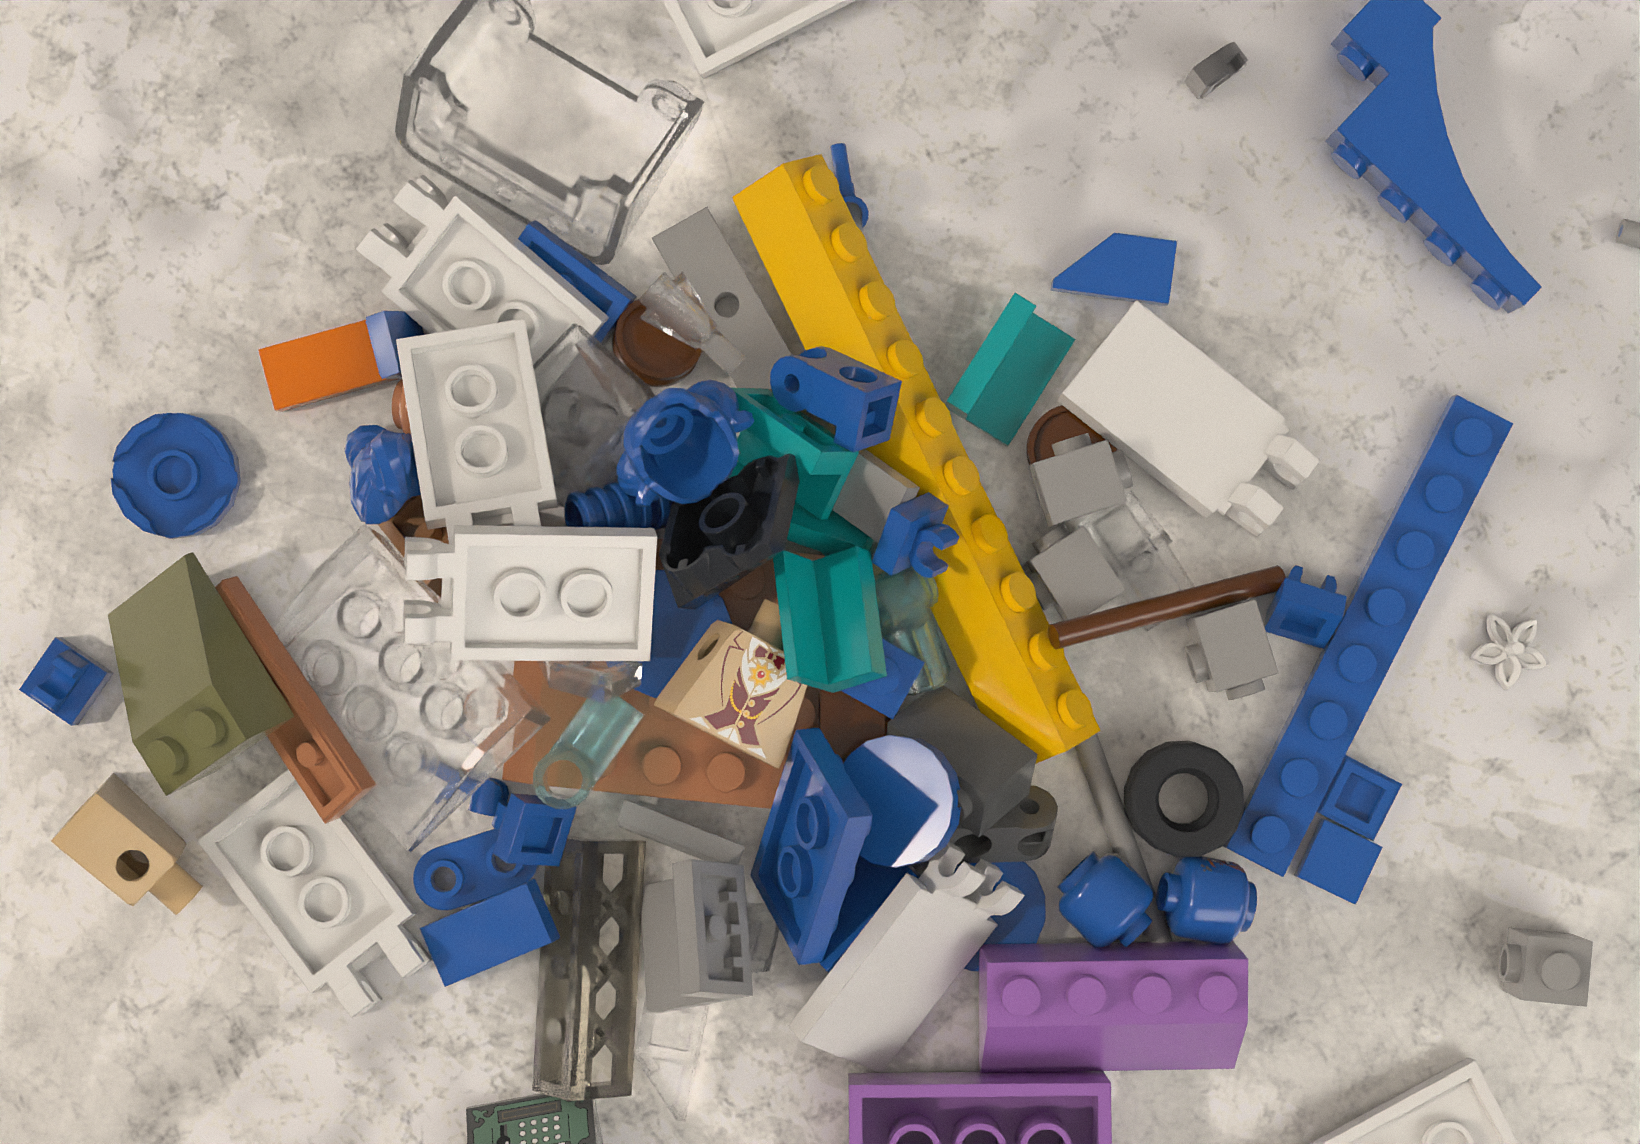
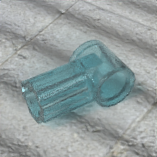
M913 567L892 576L883 570L874 576L882 637L925 661L907 695L915 696L925 691L936 690L951 679L949 675L951 668L930 608L938 601L937 584L933 577H923Z
M598 682L550 751L538 762L533 772V787L536 795L544 804L555 809H569L583 803L591 795L594 786L645 715ZM560 760H568L575 763L582 774L581 788L570 798H562L555 795L547 783V774L550 767Z

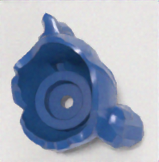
M710 379L698 382L686 390L684 388H668L663 390L658 395L648 399L627 422L623 444L625 450L620 457L616 471L620 488L626 495L635 496L636 505L641 507L650 506L652 501L656 502L660 497L680 504L695 503L709 497L719 484H722L730 477L733 469L737 466L739 449L736 433L752 426L754 423L752 413L746 410L739 411V403L734 390L726 384Z
M362 425L347 435L344 452L351 467L349 477L351 504L360 521L365 522V524H381L389 521L412 496L421 495L411 433H396L388 431L379 425Z

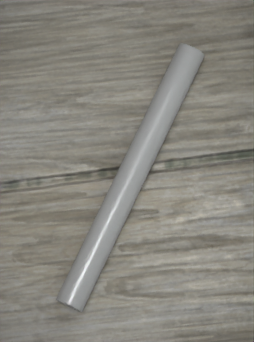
M1096 733L1076 745L1075 749L1113 853L1119 854L1153 889L1154 896L1152 902L1145 910V913L1153 921L1143 931L1146 942H1173L1163 912L1157 908L1156 893Z

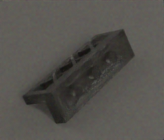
M568 836L559 867L545 866L543 898L561 938L540 947L532 1091L567 1101L632 1096L645 840L588 839ZM604 854H623L622 879L610 891L603 882ZM612 916L619 925V942L607 956L599 946L600 929ZM609 981L616 990L615 1007L603 1020L596 1012V994ZM606 1045L612 1053L611 1081L591 1083L593 1058Z

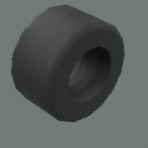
M1170 741L1147 750L1131 767L1124 786V805L1127 817L1134 831L1151 847L1175 857H1201L1222 847L1236 832L1244 811V790L1234 765L1217 750L1192 741ZM1177 774L1196 776L1203 782L1208 793V803L1205 812L1198 819L1190 823L1171 821L1163 814L1159 805V793L1162 785L1170 777Z

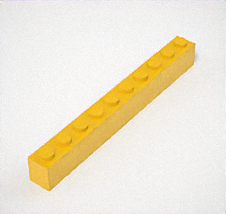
M822 154L781 164L734 195L732 199L805 350L819 346L828 347L902 381L890 439L865 449L919 486L920 489L916 497L929 492L949 505L942 524H946L955 530L959 536L958 542L944 550L935 546L932 549L939 559L948 564L947 570L935 577L926 578L918 574L913 567L910 568L967 686L982 714L1037 753L1035 764L1066 752L1101 731L1093 715L1091 703L1082 692L1068 664L1064 648L1056 650L1049 641L1048 626L1050 624L1037 600L1034 585L1022 569L1008 540L1006 527L1000 518L997 517L980 482L979 472L975 464L969 459L952 424L950 412L941 401L923 363L922 354L913 343L898 313L894 296L884 284L867 249L865 236L852 218L839 191L837 178L828 168Z

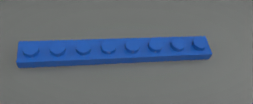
M1454 395L1450 398L1345 604L1344 616L1319 655L1244 803V811L1236 832L1225 842L1223 847L1284 877L1512 428V422L1459 395Z

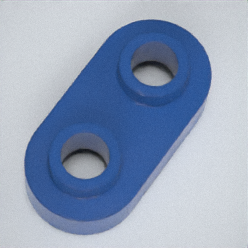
M494 828L438 846L425 853L416 864L413 883L417 895L426 905L437 910H452L490 898L530 881L536 874L539 865L516 864L515 868L509 871L500 869L495 862V854L493 853L500 831ZM439 867H448L455 873L456 883L451 890H443L436 885L434 874Z

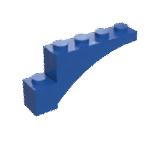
M1370 0L1331 43L1339 51L1337 54L1338 62L1351 76L1360 81L1368 79L1376 86L1325 140L1334 150L1331 153V157L1336 165L1350 177L1356 180L1363 177L1380 193L1377 200L1390 216L1401 223H1406L1409 220L1427 237L1423 241L1425 247L1437 260L1449 267L1456 264L1473 280L1470 284L1471 290L1484 304L1494 310H1499L1502 307L1509 314L1523 307L1542 286L1514 258L1486 220L1457 162L1447 135L1437 92L1433 27L1441 20V17L1423 0Z

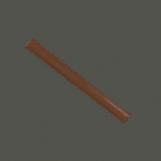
M1276 565L1053 623L1048 626V638L1052 647L1056 650L1277 592L1286 576L1283 569Z

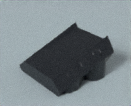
M789 453L779 458L768 455L754 459L745 465L738 475L730 477L722 484H719L709 497L695 503L680 504L675 501L672 502L659 556L678 608L697 609L785 550L800 482L795 455Z

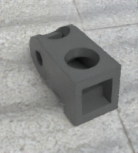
M1031 785L1029 795L980 837H977L959 823L949 843L959 847L965 853L959 864L963 862L978 863L980 859L989 863L1023 862L1042 857L1051 845L1057 818V803L1048 791Z

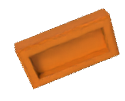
M366 320L258 349L274 410L277 412H283L398 380L382 379L380 377Z

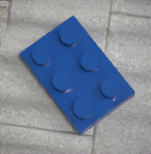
M820 728L798 729L795 731L750 874L798 965L821 963L823 961L831 935L837 929L838 915L848 886L854 880L855 865L864 839L870 833L873 816L868 802L860 796L844 769L842 759L838 754L834 753Z

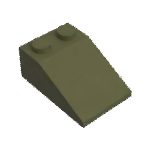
M193 552L181 557L108 614L132 742L166 796L215 773L294 717Z

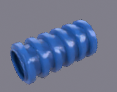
M611 482L604 485L603 489L596 486L587 489L585 493L576 491L568 494L564 506V518L566 527L654 528L659 530L667 525L673 501L660 497L658 501H652L650 506L641 507L636 505L635 496L626 495L620 488L619 483Z

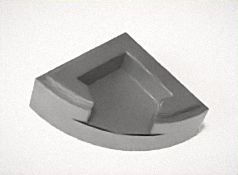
M1231 42L1193 67L1184 82L1197 99L1199 97L1203 99L1247 66L1246 62L1248 59L1237 44Z

